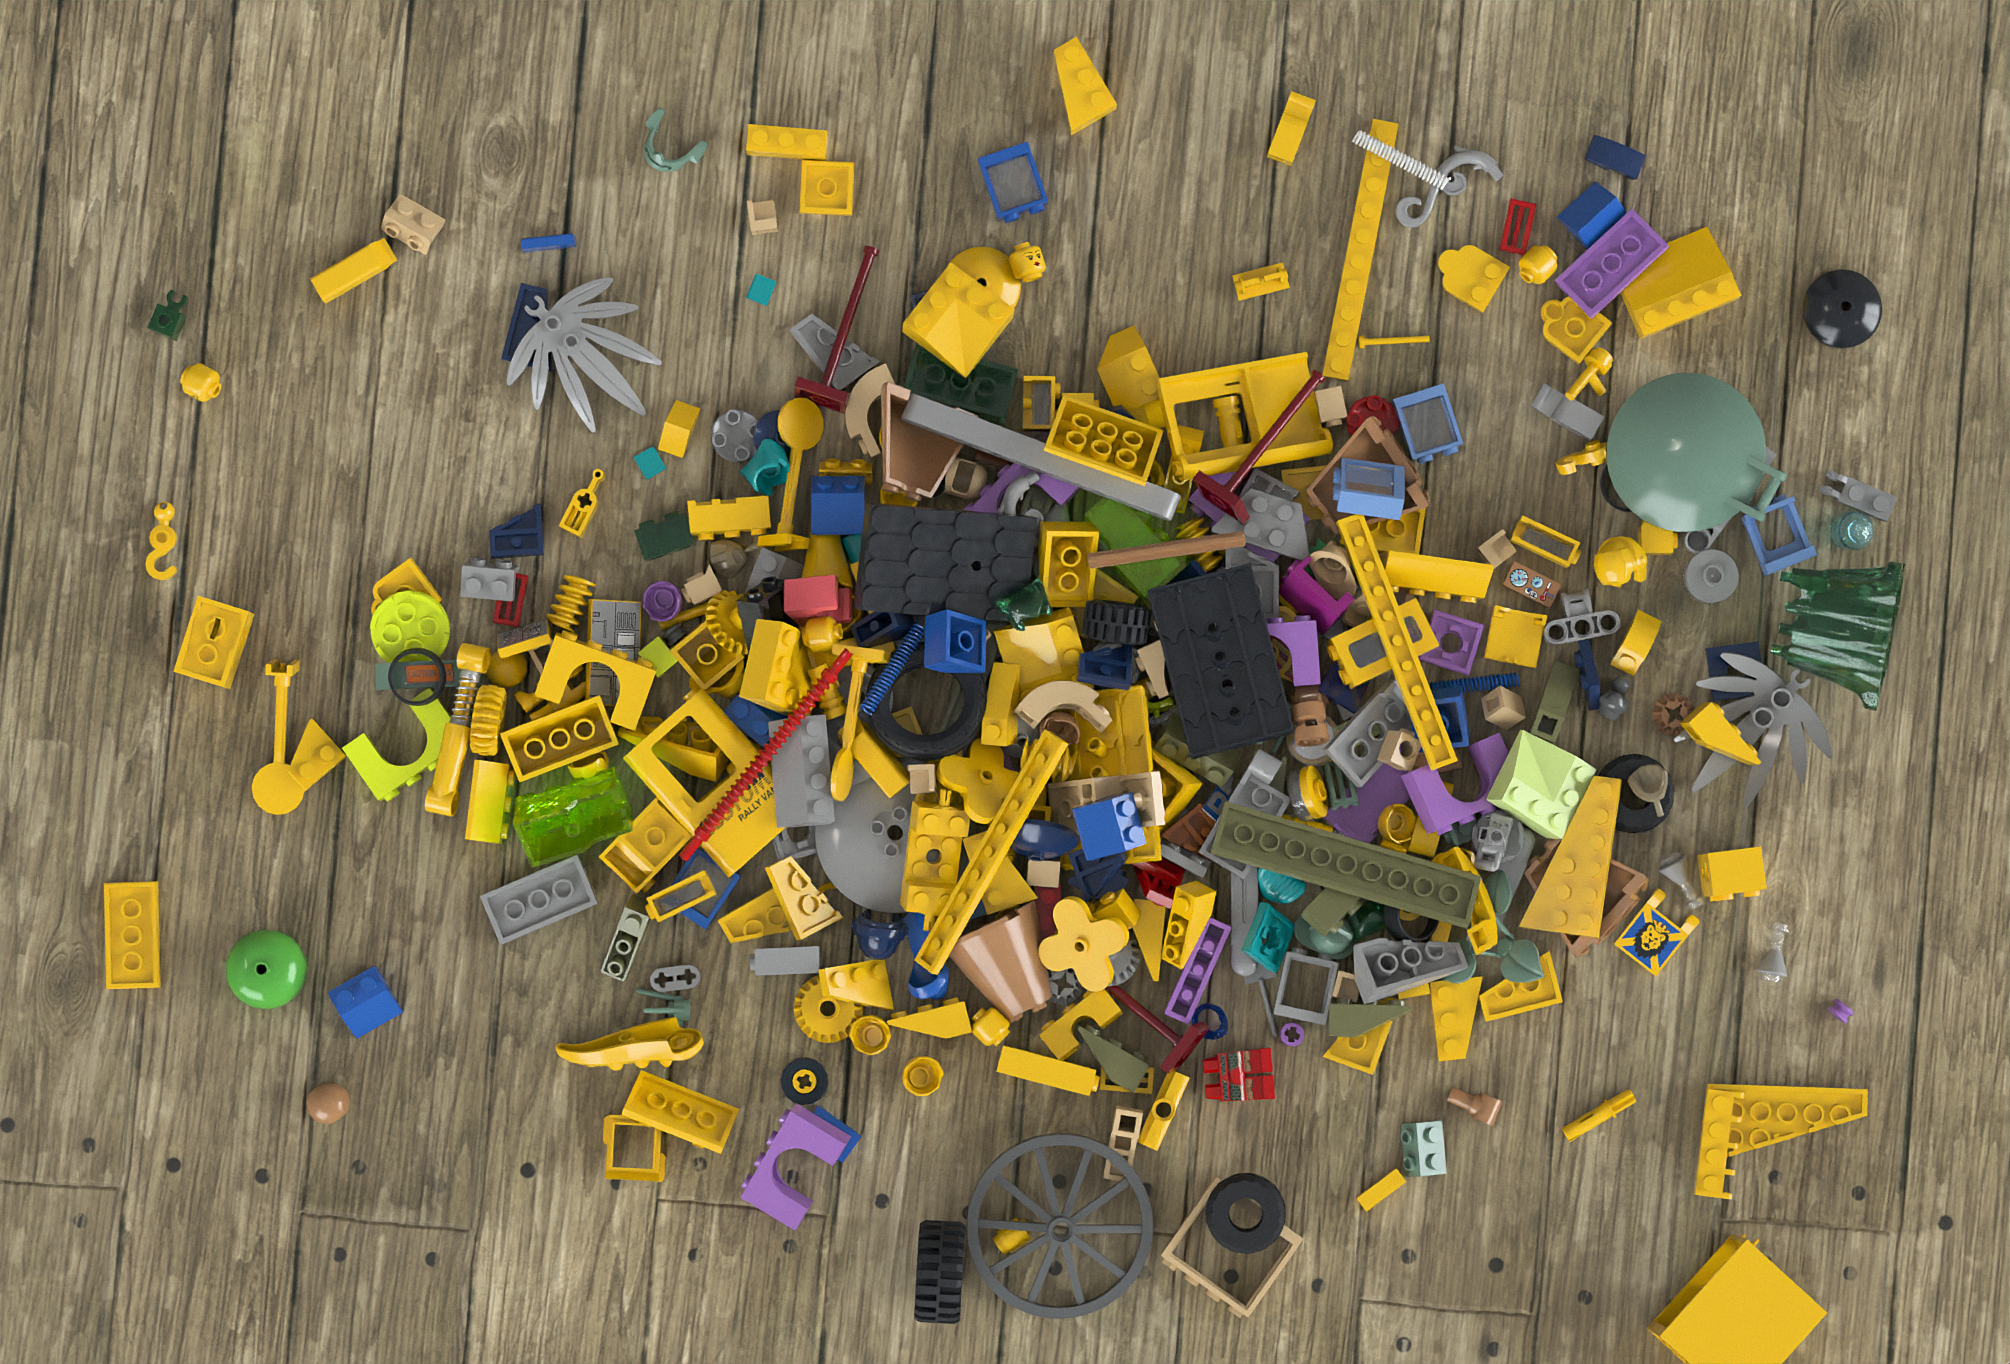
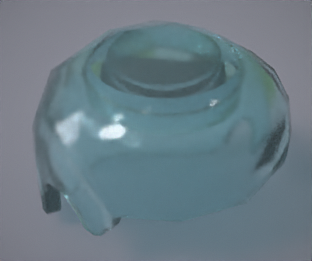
M1846 511L1834 518L1830 526V535L1839 548L1850 551L1861 550L1871 542L1874 536V525L1871 519L1864 513Z

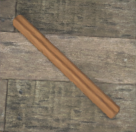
M1238 531L1089 553L1087 558L1089 567L1094 569L1244 547L1246 539L1244 532Z

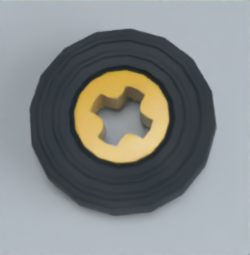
M807 1057L797 1058L790 1062L783 1070L781 1087L785 1096L793 1103L800 1105L813 1104L826 1093L828 1074L823 1065L818 1061ZM805 1074H808L812 1085L810 1087L805 1086L802 1089L799 1087L800 1082L797 1079L799 1076L804 1077Z

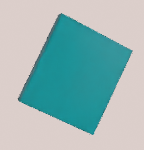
M755 274L746 298L767 306L777 282Z
M654 446L633 457L646 480L667 469Z

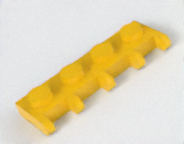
M1706 1088L1694 1195L1732 1199L1731 1193L1723 1192L1725 1174L1735 1175V1170L1725 1168L1728 1148L1738 1149V1143L1729 1142L1731 1121L1741 1122V1117L1732 1116L1734 1098L1744 1099V1093Z

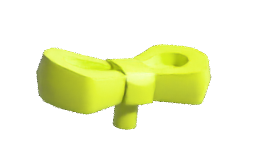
M1172 697L1155 703L1147 701L1148 713H1154L1155 718L1160 717L1159 712H1165L1175 706Z

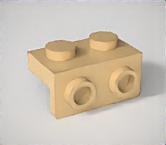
M399 194L385 213L381 230L390 237L407 244L411 249L426 255L431 242L444 226L446 219Z

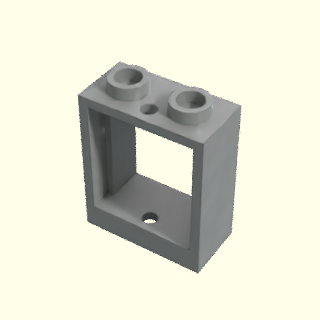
M820 946L754 949V954L750 955V971L755 970V976L819 973L818 970L821 969Z
M1292 947V951H1286L1284 955L1272 1014L1326 1025L1339 963L1333 962V959L1328 957L1330 955L1318 953L1317 958L1307 956V950ZM1291 960L1329 968L1320 1013L1282 1005Z

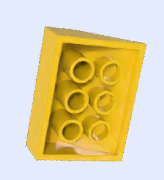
M1708 227L1668 242L1669 248L1621 292L1640 340L1733 302L1742 296L1733 274Z
M1063 395L1044 451L1145 486L1164 430Z

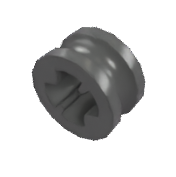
M680 622L662 636L663 640L669 641V647L674 646L688 634L686 630L681 629L682 625Z

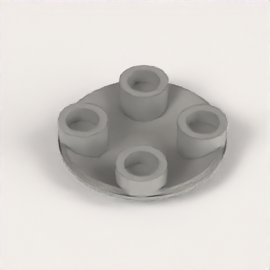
M732 409L723 413L715 421L711 431V441L716 452L722 458L732 462H744L754 457L757 450L754 445L753 433L759 420L753 414L744 410Z

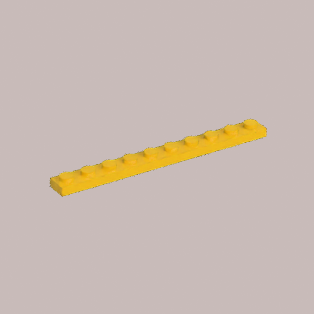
M1373 119L1369 137L1373 136V139L1377 138V141L1380 140L1384 142V145L1388 144V147L1394 148L1399 124ZM1371 148L1368 151L1366 149L1322 373L1324 377L1347 382L1349 380L1391 162H1389L1390 157L1385 161V157L1381 158L1382 154L1378 157V152L1375 155L1374 151L1370 152Z
M1355 514L1338 520L1336 522L1429 767L1433 771L1458 761L1364 515Z
M1044 729L914 961L932 974H939L1068 746L1067 742L1051 731Z

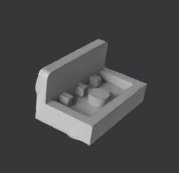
M470 558V561H466L462 565L460 597L502 601L515 600L516 573L519 571V566L512 565V561L497 560L496 563H487L484 558Z

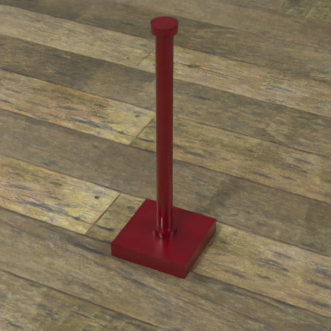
M864 246L863 252L865 254L821 382L817 383L798 376L795 384V398H807L818 406L842 414L846 413L849 393L832 388L831 383L874 258L878 257L879 250L871 246Z
M1312 370L1309 380L1225 485L1219 484L1200 470L1193 477L1202 498L1242 525L1247 522L1250 516L1241 498L1235 495L1233 491L1319 383L1322 384L1326 380L1317 370Z
M1118 985L1104 988L1173 1044L1172 1047L1174 1049L1160 1066L1166 1073L1180 1069L1211 1028L1202 1021L1191 1025L1184 1035L1179 1036Z

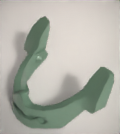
M659 107L645 123L649 128V134L643 145L647 163L661 172L677 171L688 161L697 163L708 147V144L703 140L686 153L685 156L675 160H666L663 158L662 153L654 151L653 136L658 132L660 128L658 124L665 113Z

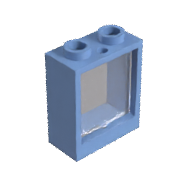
M1444 383L1392 400V406L1399 420V427L1411 462L1417 460L1418 464L1433 460L1432 455L1441 452L1443 456L1459 452L1457 447L1462 446L1463 441Z
M1341 458L1340 467H1335L1333 473V483L1335 485L1332 500H1337V511L1400 520L1405 500V466Z

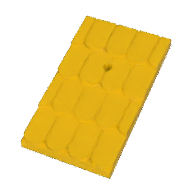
M1131 686L1128 691L1116 688L1096 691L1099 695L1093 703L1106 708L1110 713L1109 717L1113 719L1102 733L1073 710L1058 709L1052 711L1070 713L1075 717L1080 728L1079 742L1076 745L1072 743L1067 747L1069 748V756H1072L1075 750H1078L1073 773L1069 775L1066 781L1153 772L1147 696L1143 686ZM1059 772L1056 778H1052L1053 783L1066 782L1062 781L1061 772ZM1160 826L1142 827L1147 844L1124 851L1127 858L1124 864L1162 860ZM1079 836L1078 846H1077L1074 850H1072L1070 853H1072V852H1074V851H1077V850L1083 848V847H1082L1081 840H1080V836ZM1069 853L1060 856L1061 868L1073 870L1068 856Z

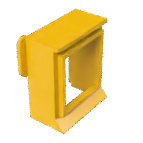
M624 1115L606 1116L603 1126V1142L607 1145L605 1179L662 1182L665 1177L666 1160L665 1155L661 1153L662 1130L655 1128L652 1169L612 1167L615 1124L644 1125Z

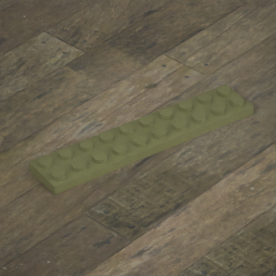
M1227 801L1223 805L1211 849V854L1466 929L1470 924L1482 877Z

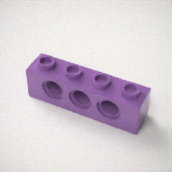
M1209 918L1180 974L1163 1014L1189 1025L1232 928L1231 926Z

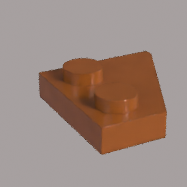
M1198 803L1163 831L1160 837L1211 862L1212 860L1198 852L1216 822L1202 810L1203 805Z

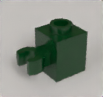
M170 290L167 294V307L157 304L147 328L157 334L177 341L187 318L179 310L187 305L188 297L183 295L182 300L175 303L173 301L175 291Z

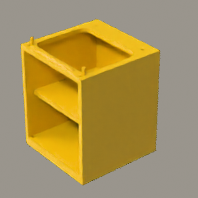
M1744 1233L1741 1237L1731 1234L1646 1329L1685 1364H1782L1824 1318L1827 1312L1755 1247L1760 1241L1758 1238L1753 1243H1750V1240L1745 1238L1746 1235Z

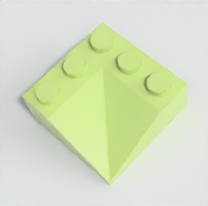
M1520 730L1486 800L1543 837L1563 839L1597 769L1577 756L1524 730Z

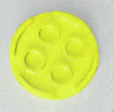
M415 590L400 591L388 596L377 607L370 623L371 638L375 650L387 663H392L398 654L410 648H424L440 657L446 649L450 638V622L442 605L432 596ZM408 654L397 662L432 660L422 654Z

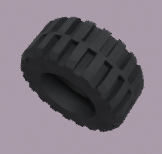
M924 1220L920 1222L914 1319L918 1322L956 1324L960 1321L965 1225L961 1222Z

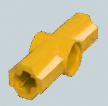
M1176 1071L1166 1074L1137 1142L1158 1151L1189 1082V1077ZM1161 1102H1166L1171 1107L1170 1114L1166 1117H1159L1156 1113V1106Z

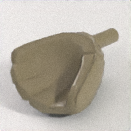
M734 540L715 541L710 545V561L719 575L731 579L747 563L749 559L748 553L760 547H757V542L744 547L743 544Z
M1657 764L1643 765L1628 776V784L1637 797L1647 802H1653L1657 816L1661 817L1664 813L1660 800L1664 798L1666 793L1668 772Z

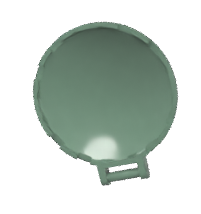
M1670 374L1643 385L1621 406L1608 435L1607 466L1611 481L1619 497L1638 517L1656 527L1670 531L1692 532L1710 529L1735 516L1739 511L1763 522L1766 517L1764 513L1781 481L1784 482L1788 476L1766 464L1764 430L1760 419L1749 401L1734 387L1722 380L1704 374ZM1765 473L1772 477L1754 509L1749 504Z

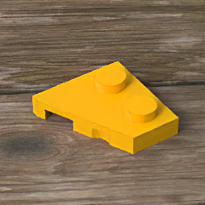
M311 718L306 726L288 773L306 792L345 759L346 755Z

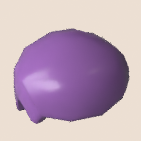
M657 581L649 585L645 591L643 608L650 616V619L661 622L675 618L681 611L683 605L682 594L672 582Z

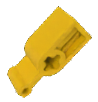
M1291 91L1268 151V158L1289 166L1292 165L1316 100Z
M597 468L593 471V479L588 489H580L574 494L559 524L560 528L580 538L583 537L599 504L598 498L594 493L599 483L605 479V473ZM589 495V499L592 502L591 506L585 505L584 508H581L580 498H586Z

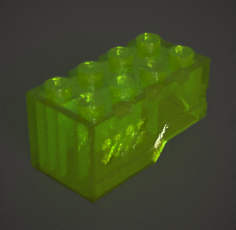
M1105 497L1084 514V520L1091 522L1098 529L1099 537L1107 543L1110 550L1168 542L1169 537L1160 527L1155 530L1149 524L1152 518L1148 513ZM1183 555L1114 565L1112 567L1147 604L1150 602L1147 590L1169 584L1187 567L1185 563L1187 557Z
M615 766L598 771L595 776L587 779L579 777L561 787L558 784L547 787L542 793L534 794L531 792L515 797L513 826L532 868L585 852L596 842L633 831V808Z

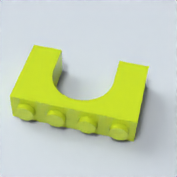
M429 687L410 701L425 700L434 691ZM439 698L423 706L410 705L427 733L425 751L414 763L405 766L392 765L383 758L365 733L342 748L377 800L382 801L385 799L387 802L400 794L399 788L405 784L408 787L412 786L422 778L420 776L422 772L427 769L430 772L436 769L445 724L449 723L451 715Z

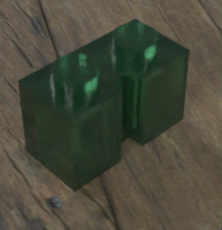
M675 511L663 516L664 521L656 524L654 520L638 524L639 529L634 530L645 562L696 546L684 513L679 515V512Z

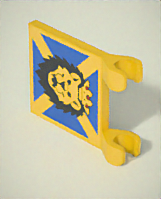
M1659 888L1652 893L1644 906L1614 942L1618 948L1654 976L1658 975L1688 935L1699 924V919L1691 914L1679 928L1655 908L1666 896L1665 892Z

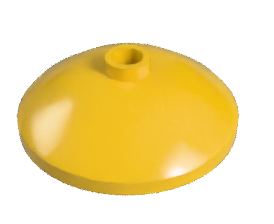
M973 247L962 251L951 260L950 263H953L974 280H985L987 283L985 288L1012 308H1015L1020 297L1021 281L1014 277L1008 256L994 248Z

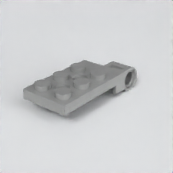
M1394 673L1391 674L1323 749L1356 787H1362L1383 764L1377 758L1388 730L1399 731L1400 728L1412 731L1410 715L1404 704L1405 701ZM1374 724H1378L1381 728V734L1377 739L1371 733ZM1358 742L1364 747V753L1361 757H1358L1354 751L1355 745Z
M1258 749L1228 802L1281 817L1291 798L1272 788L1269 784L1282 762ZM1219 816L1198 853L1245 879L1252 865L1211 854L1220 820Z

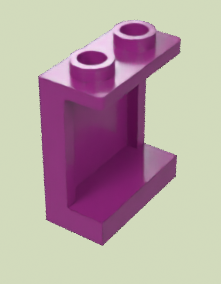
M1307 556L1302 562L1297 559L1288 568V572L1280 580L1283 584L1279 588V594L1302 616L1310 615L1311 620H1316L1317 631L1323 636L1340 620L1355 599L1348 592L1338 601L1332 598L1304 571L1312 560Z

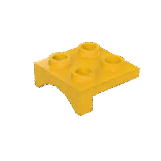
M1495 605L1493 607L1484 658L1536 668L1547 615L1528 613Z

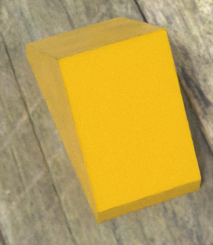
M676 400L665 421L658 450L683 458L701 409Z

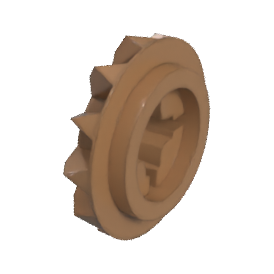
M1677 693L1668 694L1656 702L1652 716L1655 726L1662 733L1677 736L1684 730L1680 724L1681 720L1674 719L1667 724L1670 714L1665 707L1674 710L1681 706L1678 714L1684 720L1694 711V706L1687 697Z

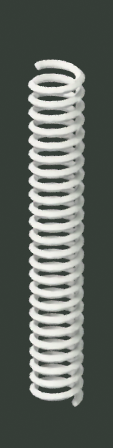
M1359 130L1352 140L1356 145L1360 142L1359 147L1363 145V149L1367 146V151L1371 148L1370 152L1374 151V155L1378 152V157L1382 154L1381 158L1385 157V161L1390 157L1389 162L1393 160L1392 163H1396V166H1399L1401 163L1400 168L1404 166L1403 169L1406 170L1408 167L1407 172H1410L1412 169L1411 174L1415 172V176H1417L1419 173V178L1423 175L1422 180L1426 178V182L1431 178L1429 183L1432 184L1434 181L1433 186L1437 184V188L1442 184L1441 190L1451 180L1450 177L1447 178V175L1444 176L1443 173L1436 172V169L1432 170V167L1425 166V163L1421 165V161L1418 162L1414 158L1410 159V155L1407 156L1403 152L1399 153V150L1395 151V148L1388 147V144L1384 145V142L1377 141V138L1369 137V134L1362 133V130Z

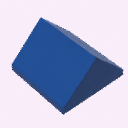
M1595 181L1556 218L1588 250L1626 214V211L1615 195Z

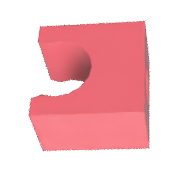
M836 575L784 580V612L801 627L805 626L809 619L823 616L833 617L837 624L852 622V590L850 588L838 589V577Z

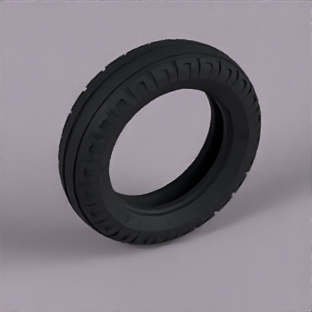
M925 641L917 642L918 645L915 646L916 649H913L914 652L911 653V656H908L909 659H905L907 663L901 666L902 670H899L900 673H896L898 677L892 680L893 684H890L889 690L886 691V694H883L884 697L881 698L882 701H879L877 708H874L875 711L873 712L867 707L866 709L872 713V715L867 713L873 731L889 749L906 758L932 761L958 753L977 736L982 728V720L986 710L987 687L981 673H949L959 682L965 697L963 710L956 722L948 729L932 735L915 734L904 729L892 716L889 700L894 685L903 675L914 669L924 667ZM897 649L891 652V658H893L892 655H895ZM879 663L869 680L866 697H868L867 694L870 693L874 683H877L876 680L879 679L883 669H886L888 664Z

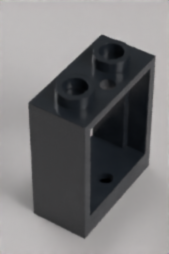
M774 576L766 577L761 580V583L748 590L744 596L737 600L748 654L756 620H764L761 605L767 600L772 621H781L799 630L798 624L784 612L783 579H777Z

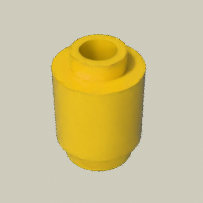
M1016 1217V1218H1014V1219L1011 1220V1221H1020V1220ZM999 1229L992 1239L1005 1255L1008 1252L1013 1253L1031 1240L1030 1233L1033 1231Z

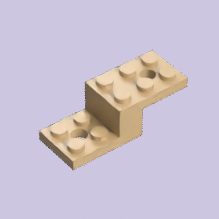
M1160 771L1048 784L1051 822L1064 825L1079 834L1072 811L1073 808L1112 794L1133 792L1142 827L1165 825Z

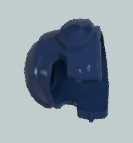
M870 909L862 912L851 924V929H853L854 935L857 936L859 949L865 956L874 960H884L896 953L901 941L904 940L905 936H908L909 930L903 919L896 913H893L892 922L889 923L871 921Z

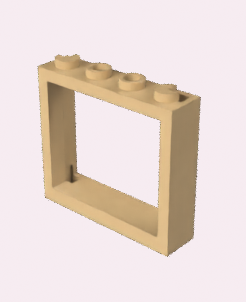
M1215 1176L1160 1255L1165 1258L1162 1263L1175 1272L1179 1268L1185 1272L1184 1279L1197 1287L1200 1283L1208 1290L1205 1294L1216 1302H1219L1221 1299L1229 1304L1227 1309L1239 1318L1243 1314L1249 1317L1303 1241V1238L1284 1225L1280 1236L1289 1241V1243L1247 1303L1243 1304L1172 1253L1207 1204L1212 1190L1222 1181ZM1242 1198L1234 1202L1256 1219L1261 1220L1262 1209L1249 1199Z

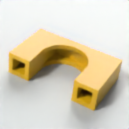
M563 630L562 634L556 632L534 695L560 704L567 681L574 669L587 662L603 663L616 673L620 682V693L610 722L635 731L657 670L656 667L652 666L653 662L638 657V660L628 658L627 652L613 648L612 652L602 648L603 644L588 639L587 643L577 640L578 635Z

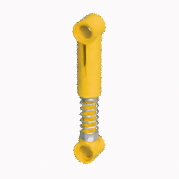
M462 643L459 648L457 667L461 669L459 676L461 680H458L460 686L457 687L458 694L455 695L457 700L453 702L455 704V708L452 709L454 713L450 716V722L445 724L433 783L426 794L425 810L427 812L454 816L459 804L458 789L471 734L468 719L472 718L469 715L470 711H473L471 706L474 704L473 697H476L474 692L478 689L476 688V683H479L480 675L486 673L491 660V649L489 647Z

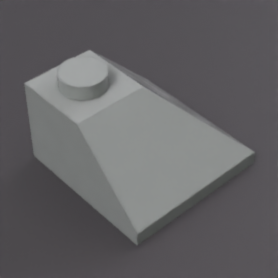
M762 548L751 573L745 594L748 590L761 583V580L766 577L774 576L777 579L783 580L801 578L804 565ZM768 600L761 606L769 609Z

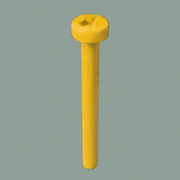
M1361 335L1358 338L1360 349H1364L1365 345L1430 342L1429 336L1364 339V335Z

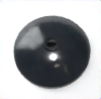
M1834 270L1821 275L1810 285L1803 300V318L1808 330L1818 341L1833 348L1845 349L1862 344L1874 334L1882 317V302L1878 290L1868 278L1852 270ZM1842 302L1849 304V311L1842 310Z

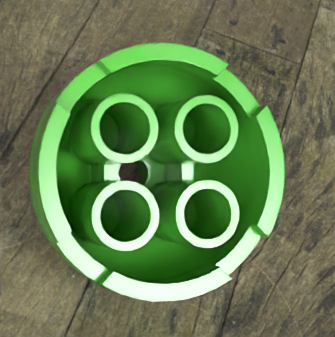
M257 930L243 936L232 947L226 962V977L234 995L243 1003L258 1009H275L292 1001L303 989L308 974L307 959L299 944L288 934L277 930ZM260 964L266 966L265 974H261L257 970Z

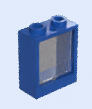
M1028 141L978 158V165L998 222L1004 220L1005 223H1010L1020 219L1019 215L1029 211L1030 215L1045 210L1044 206L1048 205V199Z
M697 848L689 860L686 861L671 886L703 870L707 872L717 895L680 912L707 930L742 876L737 874L738 869L728 878L703 848L702 850ZM698 882L661 899V901L675 908L703 893Z

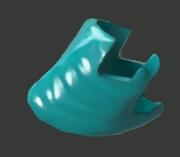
M764 439L754 457L739 473L750 483L755 491L770 496L773 494V486L786 483L790 465L784 449L772 439Z
M1259 868L1257 871L1260 893L1267 900L1281 904L1291 903L1303 895L1306 890V883L1303 880Z

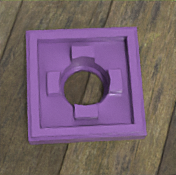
M1433 609L1429 625L1439 646L1419 656V661L1469 676L1484 625ZM1445 634H1455L1459 638L1460 646L1457 651L1448 653L1442 649L1441 639Z

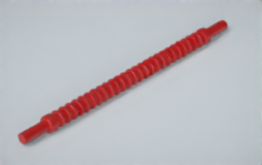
M845 648L829 669L825 668L821 672L822 677L816 679L817 684H812L813 689L811 691L807 690L808 695L802 696V702H797L798 708L792 709L793 714H788L789 719H784V725L778 726L779 731L773 732L775 736L769 738V744H764L765 749H760V755L754 756L755 761L749 762L751 766L745 767V773H740L741 779H736V785L730 786L732 790H727V796L721 797L722 802L716 803L718 807L716 809L712 808L713 813L707 815L708 820H703V825H699L695 829L694 837L679 854L683 860L688 861L702 842L709 840L711 837L710 832H715V826H720L721 823L719 821L725 819V813H730L729 808H734V802L740 801L738 797L744 796L743 791L749 790V784H754L753 778L757 779L759 777L757 775L758 772L762 773V767L768 766L767 761L773 760L771 756L778 754L776 750L778 748L782 749L781 744L787 742L786 737H791V731L797 730L795 726L801 725L800 720L806 719V713H811L810 707H815V701H820L819 696H824V690L830 689L829 684L836 682L838 679L837 674L853 656L852 652Z

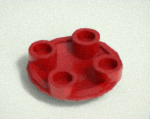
M1377 395L1365 396L1355 401L1350 407L1346 418V426L1351 437L1370 416H1374L1381 421L1382 425L1379 427L1382 431L1388 428L1393 436L1395 435L1399 426V420L1394 407L1384 398Z

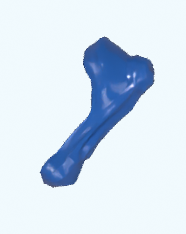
M908 912L903 917V922L909 928L908 940L915 959L930 931L922 930L924 914ZM914 961L908 981V990L913 997L920 999L930 998L933 1000L944 998L949 985V970L945 963L939 974L936 975Z

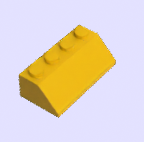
M1387 551L1379 556L1394 593H1398L1399 589L1409 590V595L1424 596L1425 592L1435 593L1434 598L1450 600L1451 596L1461 597L1460 602L1476 603V599L1485 598L1494 565L1397 551Z
M600 695L500 733L519 783L619 745L618 736L613 723L610 722L611 718Z

